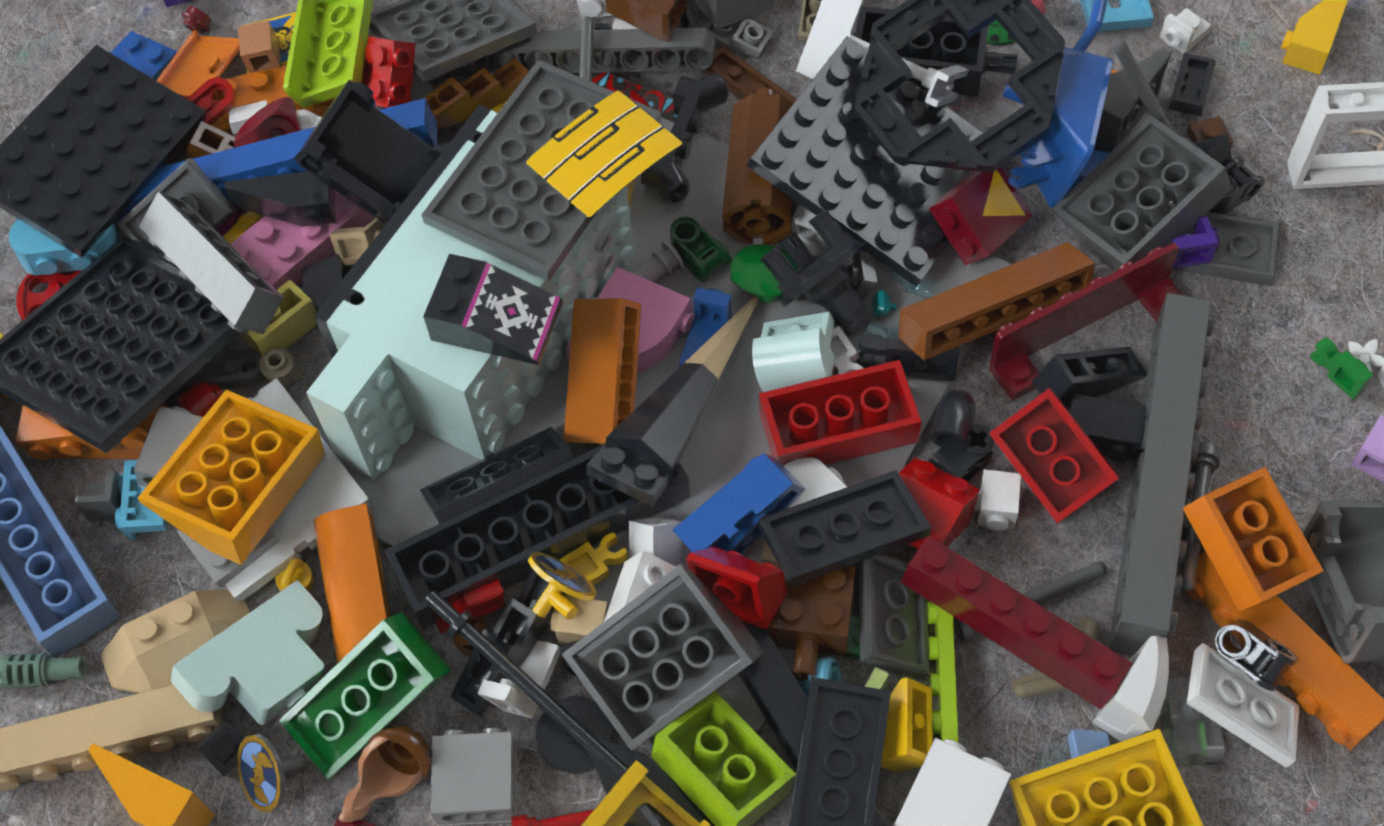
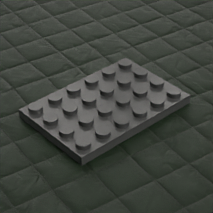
M537 60L421 214L423 222L550 281L597 212L591 217H587L527 165L526 161L572 121L614 92L541 60ZM630 99L660 124L662 121L660 111Z

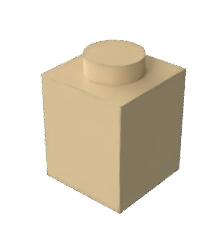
M565 596L578 608V612L574 618L567 620L554 608L551 617V631H555L559 645L577 643L601 625L609 608L608 602L599 600L584 601L575 597Z

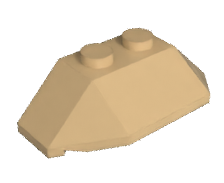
M228 589L193 591L124 624L100 654L112 688L114 690H124L133 694H139L173 685L171 683L173 665L249 614L250 610L246 601L238 602Z

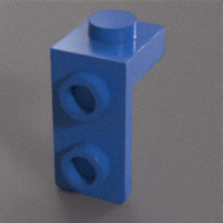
M697 287L693 298L695 317L679 360V366L685 363L732 318L731 295L725 294L718 289L707 290Z

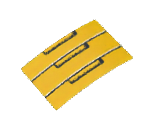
M616 91L557 133L526 161V164L587 217H591L633 179L669 152L682 145V142L622 92Z

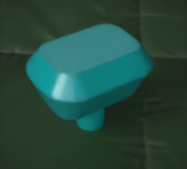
M880 290L874 294L872 308L876 318L886 316L890 309L896 310L897 304L890 302V296L885 291Z

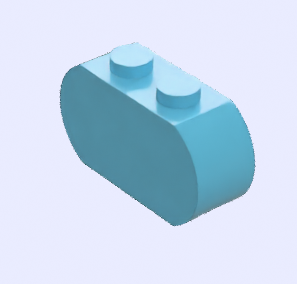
M19 219L13 224L9 232V243L22 267L28 273L35 276L84 270L120 239L113 223L81 258Z

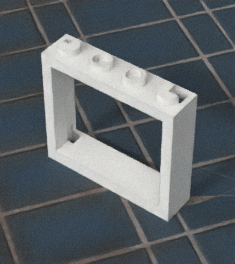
M1384 82L1318 86L1287 160L1293 189L1384 184V151L1316 154L1329 122L1384 119Z

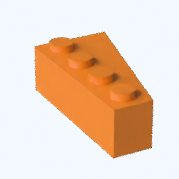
M164 402L160 405L161 407L169 408ZM23 405L15 443L27 451L30 457L39 460H47L49 458L138 459L158 408L122 439L119 444L108 453H105Z

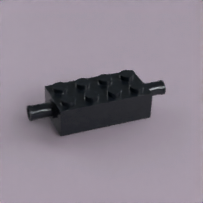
M862 6L858 17L856 33L853 32V36L870 43L873 23L892 10ZM950 16L896 51L901 58L925 69L931 67L935 70H941L954 65L968 69L967 76L954 80V87L951 91L960 95L977 97L979 96L982 74L988 71L1014 75L1018 54L988 52L989 48H986L989 25L968 39ZM913 77L909 78L911 82L921 89L929 91V88L921 85V81Z

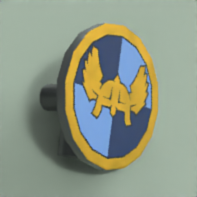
M260 734L246 736L240 743L237 754V770L244 793L254 808L263 813L275 811L282 804L285 795V774L303 769L305 766V761L301 754L282 758L278 755L276 748L268 738Z

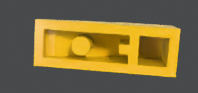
M1323 0L1301 16L1294 31L1287 30L1280 48L1287 50L1282 63L1320 75L1348 0Z

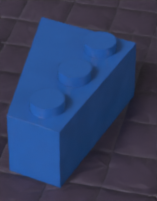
M762 453L760 456L751 459L746 464L744 470L677 525L673 532L692 552L716 547L725 551H736L744 555L762 536L758 527L759 518L787 509L801 495L805 488L776 458Z

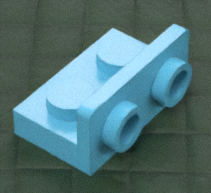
M138 460L125 461L124 474H120L118 479V489L122 497L121 507H118L115 512V523L129 541L137 540L138 532L167 531L168 525L166 520L141 504L138 500V496L145 489L138 486L134 472Z

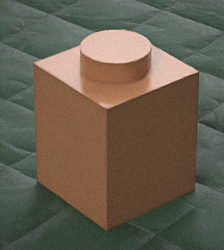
M269 20L238 27L240 57L249 73L281 67L279 39Z

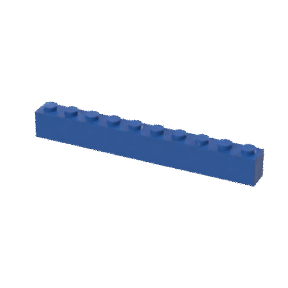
M425 98L379 110L429 146L437 144V121ZM315 127L201 156L193 160L231 203L232 201L225 188V181L307 172L296 163L294 157ZM185 161L164 166L117 220L120 221Z

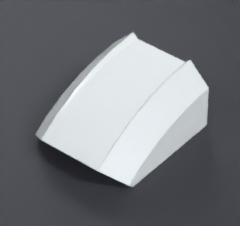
M1150 636L1130 658L1129 661L1132 663L1130 669L1113 697L1098 711L1092 724L1119 741H1125L1142 735L1147 730H1153L1160 715L1167 690L1169 676L1167 638Z

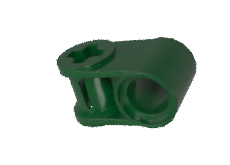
M683 216L671 223L670 244L678 251L684 265L698 281L706 282L709 280V274L721 265L727 266L731 263V256L726 247L707 232L697 220L692 217ZM682 237H689L690 239H688V240H683V239H680V238H682Z

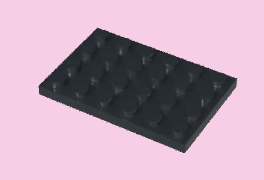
M95 45L0 144V208L82 258L197 130L201 121L204 122L206 120V111L100 46Z

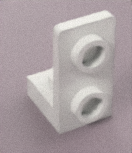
M537 641L530 654L520 666L544 690L561 654L560 647L556 644ZM502 678L500 683L483 680L478 691V695L501 710L533 719L538 707L535 702L508 679Z

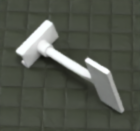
M822 0L796 72L813 79L846 36L869 50L870 43L852 35L864 0ZM903 59L911 69L912 77L921 81L922 86L929 88L925 103L939 107L957 100L959 94L951 91L954 87L953 82L955 79L967 76L968 69L959 65L941 70H935L931 67L925 69Z

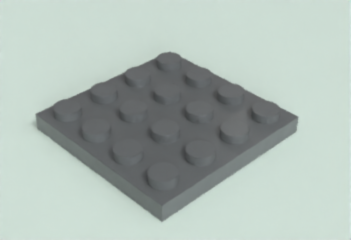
M401 0L372 12L369 29L377 37L416 43L413 71L424 82L437 79L442 74L456 68L465 67L475 60L496 54L503 48L522 43L527 38L538 34L536 22L510 0Z

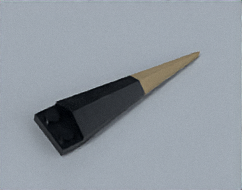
M754 296L606 437V442L587 464V476L652 507L669 485L704 408L758 305L759 299L757 296Z

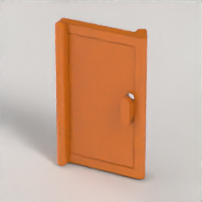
M194 30L156 81L187 99L207 80L221 77L236 54L240 52L239 38L199 36V33Z

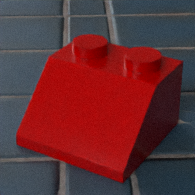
M915 457L899 472V475L931 526L930 537L948 547L969 526L980 489L968 484L962 478L954 477L936 468L928 461ZM927 537L909 544L919 549Z
M716 547L690 552L686 558L688 568L741 621L767 630L787 596L784 572L782 570H779L770 563H759L745 558L736 551H725Z

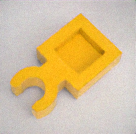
M610 533L601 540L600 546L595 550L587 542L559 560L574 568L594 586L610 576L607 565L623 563L628 558V553L625 547L615 553L609 551V548L617 543L615 533Z

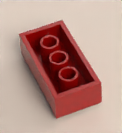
M900 360L759 393V415L771 455L783 466L799 458H814L827 465L919 442L922 422Z

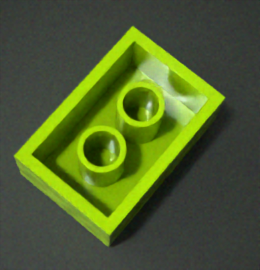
M715 690L657 733L651 753L653 760L715 826H752L788 796L796 773Z

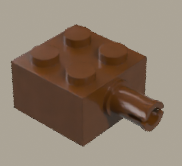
M846 566L791 587L785 578L787 596L770 623V637L778 648L795 649L792 673L797 680H808V674L811 675V678L816 677L819 652L846 655L855 566Z

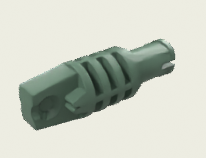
M33 653L27 655L18 654L16 656L5 655L0 658V689L26 688V686L28 688L46 687L57 680H84L87 674V663L83 656L52 658L47 653H38L37 655Z

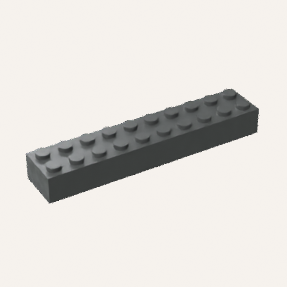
M1167 293L1153 331L1143 406H1146L1142 443L1134 464L1108 646L1114 652L1134 655L1150 636L1167 638L1168 645L1170 633L1174 634L1176 629L1178 611L1172 610L1174 598H1178L1181 591L1182 575H1177L1179 563H1183L1185 558L1187 541L1181 540L1183 529H1187L1189 519L1183 507L1186 505L1187 495L1191 496L1195 482V473H1190L1191 462H1196L1199 450V441L1194 440L1195 431L1200 429L1203 418V409L1198 408L1199 399H1203L1206 391L1207 377H1203L1202 374L1203 367L1207 368L1211 354V346H1207L1206 343L1207 337L1212 335L1215 316L1209 315L1210 300Z

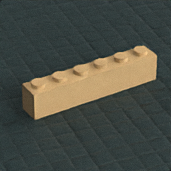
M174 685L2 727L0 728V791L15 789L19 786V783L30 780H52L58 776V773L70 770L88 771L95 768L97 764L88 751L92 743L126 760H130L138 753L150 750L153 752L167 751L172 749L174 744L185 741L200 742L222 723L221 708L213 712L198 711L189 704Z

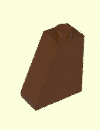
M605 0L607 13L666 42H669L689 5L688 0Z

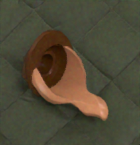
M408 725L390 726L370 737L368 745L364 748L358 760L359 782L344 798L343 809L338 817L340 822H353L363 818L376 799L401 796L411 791L426 778L431 769L432 759L430 757L429 744L420 732L415 731Z

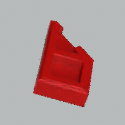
M496 580L463 594L452 606L460 614L469 610L474 615L473 620H476L505 606L504 590L499 580ZM439 617L435 621L440 634L448 631L450 625L444 619Z

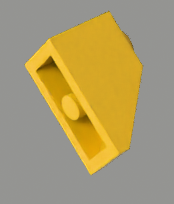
M908 677L900 679L890 694L881 767L895 773L922 767L933 744L932 688Z

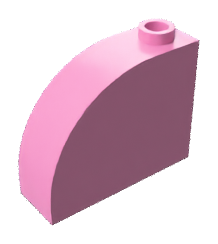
M619 267L615 269L597 297L623 298L642 303L637 373L661 361L675 346L681 334L687 333L690 330L695 317L692 313L691 298ZM571 339L565 347L568 363L570 359Z

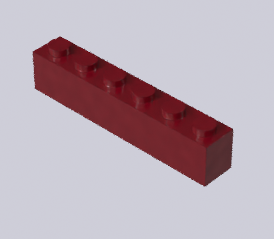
M929 535L908 564L900 581L903 585L1100 710L1116 693L1132 665L1124 657Z

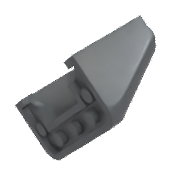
M1321 501L1303 535L1320 563L1323 572L1307 579V584L1335 649L1344 663H1366L1384 658V502Z

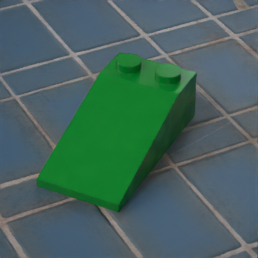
M401 612L383 619L301 698L279 722L329 780L364 750L373 734L394 724L452 670Z

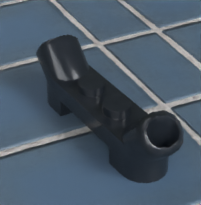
M713 73L699 80L681 76L673 92L674 115H677V118L670 133L678 138L682 145L669 152L641 173V184L658 188L662 197L668 203L682 201L690 191L689 180L680 165L682 160H687L690 155L693 134H698L700 131L702 112L724 104L727 101L728 88L721 75Z

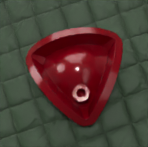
M289 97L277 99L251 116L236 134L234 140L235 147L301 131L300 120L293 99Z

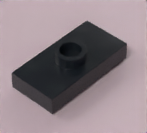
M1188 53L1183 54L1168 109L1201 117L1216 60Z

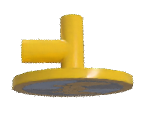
M533 552L528 559L534 571L549 583L533 608V612L538 616L545 618L553 606L567 620L575 617L578 608L561 592L584 601H592L596 596L597 591L582 574L566 563L541 552Z

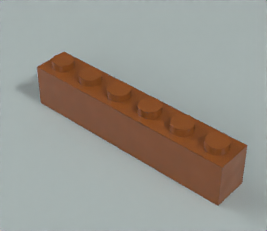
M1066 242L902 308L900 310L898 338L919 357L927 360L994 332L1009 322L1015 323L1027 318L1036 308H1046L1056 303L1068 292L1073 291L1076 293L1086 288L1093 279L1095 262Z

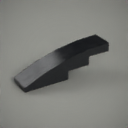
M534 569L519 598L509 597L494 629H484L482 632L519 667L530 654L549 624L554 610L552 606L545 618L533 612L534 606L549 584ZM474 648L450 697L474 714L481 716L491 705V702L478 695L483 680L500 683L502 678H508Z

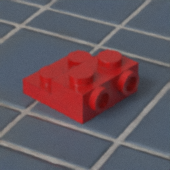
M368 36L364 53L366 60L365 75L362 83L373 91L372 97L376 101V106L389 108L411 102L416 43Z

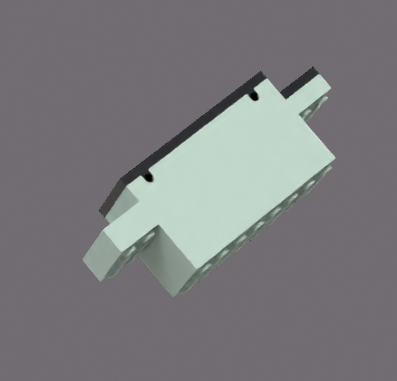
M481 105L476 108L314 315L332 360L306 392L340 462L372 481H375L381 472L389 468L394 453L401 444H405L412 436L414 426L480 460L491 456L492 453H497L501 449L505 441V435L510 427L518 424L529 400L532 397L535 398L540 393L544 379L550 370L554 371L559 366L563 352L566 349L565 347L571 339L574 299H596L617 267L622 269L624 266H628L635 255L632 237L633 229L631 228L630 221L631 210L628 205V188L626 186L599 209L550 281L425 224L421 214L497 115V112ZM449 253L486 261L562 298V306L539 365L431 341L423 316Z

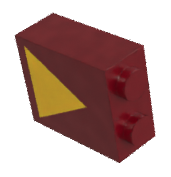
M1002 167L992 173L972 171L929 208L965 266L990 256L1033 217L1016 189L1008 183L1009 178Z

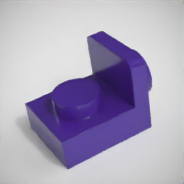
M1207 216L1199 218L1194 235L1184 234L1178 238H1173L1172 243L1175 242L1179 251L1172 269L1211 263L1215 250L1219 247L1220 239L1217 229L1211 226Z

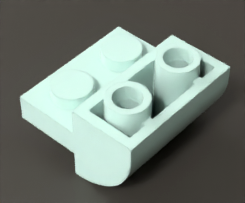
M830 311L770 321L763 324L761 337L754 338L752 345L754 370L763 392L832 376L835 356L830 348L834 319Z

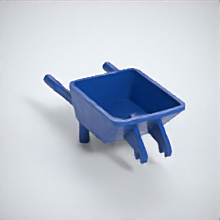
M1094 0L1088 27L1073 49L1065 47L1050 134L1020 154L1022 157L1021 163L1024 167H1013L1010 171L1014 175L1008 180L1011 186L1021 189L1037 184L1051 208H1054L1067 194L1094 150L1113 60L1085 51L1102 28L1107 0ZM1006 84L1002 97L1025 105L1009 85Z

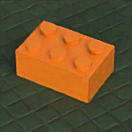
M1266 467L1218 488L1183 507L1187 518L1239 612L1323 572L1320 563Z

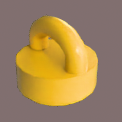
M294 558L283 572L275 576V582L280 591L298 580L309 592L313 588L315 581L310 567L300 558Z

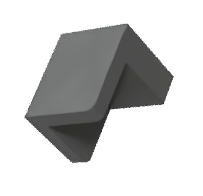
M107 470L106 482L88 483L86 496H76L75 505L88 521L115 520V512L118 507H121L122 497L118 489L120 475L116 470Z

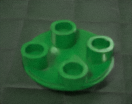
M755 244L741 249L733 257L730 268V280L744 291L756 295L760 301L772 303L777 300L778 296L783 294L777 287L779 285L777 280L759 259L776 246ZM779 248L781 252L784 254V256L787 258V260L790 262V264L796 270L797 267L794 265V263L791 261V259L788 257L785 251Z

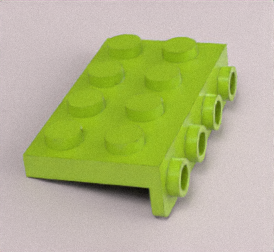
M298 0L283 88L285 93L302 108L337 97L348 80L354 83L356 81L361 82L373 0Z

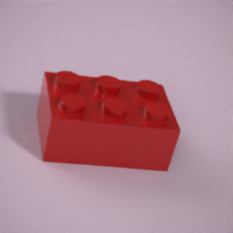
M1050 388L989 433L1056 523L1063 521L1120 479L1117 472L1056 393Z

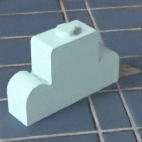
M297 580L174 664L171 683L192 707L201 712H213L220 709L225 704L228 692H231L256 722L264 725L286 708L290 710L321 679L324 663L310 649L308 644L312 643L317 636L323 616L322 608Z

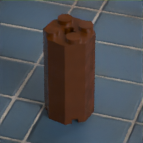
M762 88L757 91V94L751 93L733 105L722 221L723 232L744 244H753V238L763 239L762 244L772 245L791 234L794 200L746 166L750 158L794 104L769 88Z

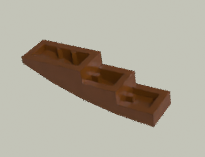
M514 58L493 74L482 68L461 84L453 77L424 97L437 121V130L469 119L479 105L491 109L508 100L529 71Z

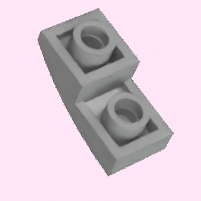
M750 18L717 29L710 20L704 26L705 29L713 33L716 46H723L731 52L753 57L760 56L773 34L772 30Z

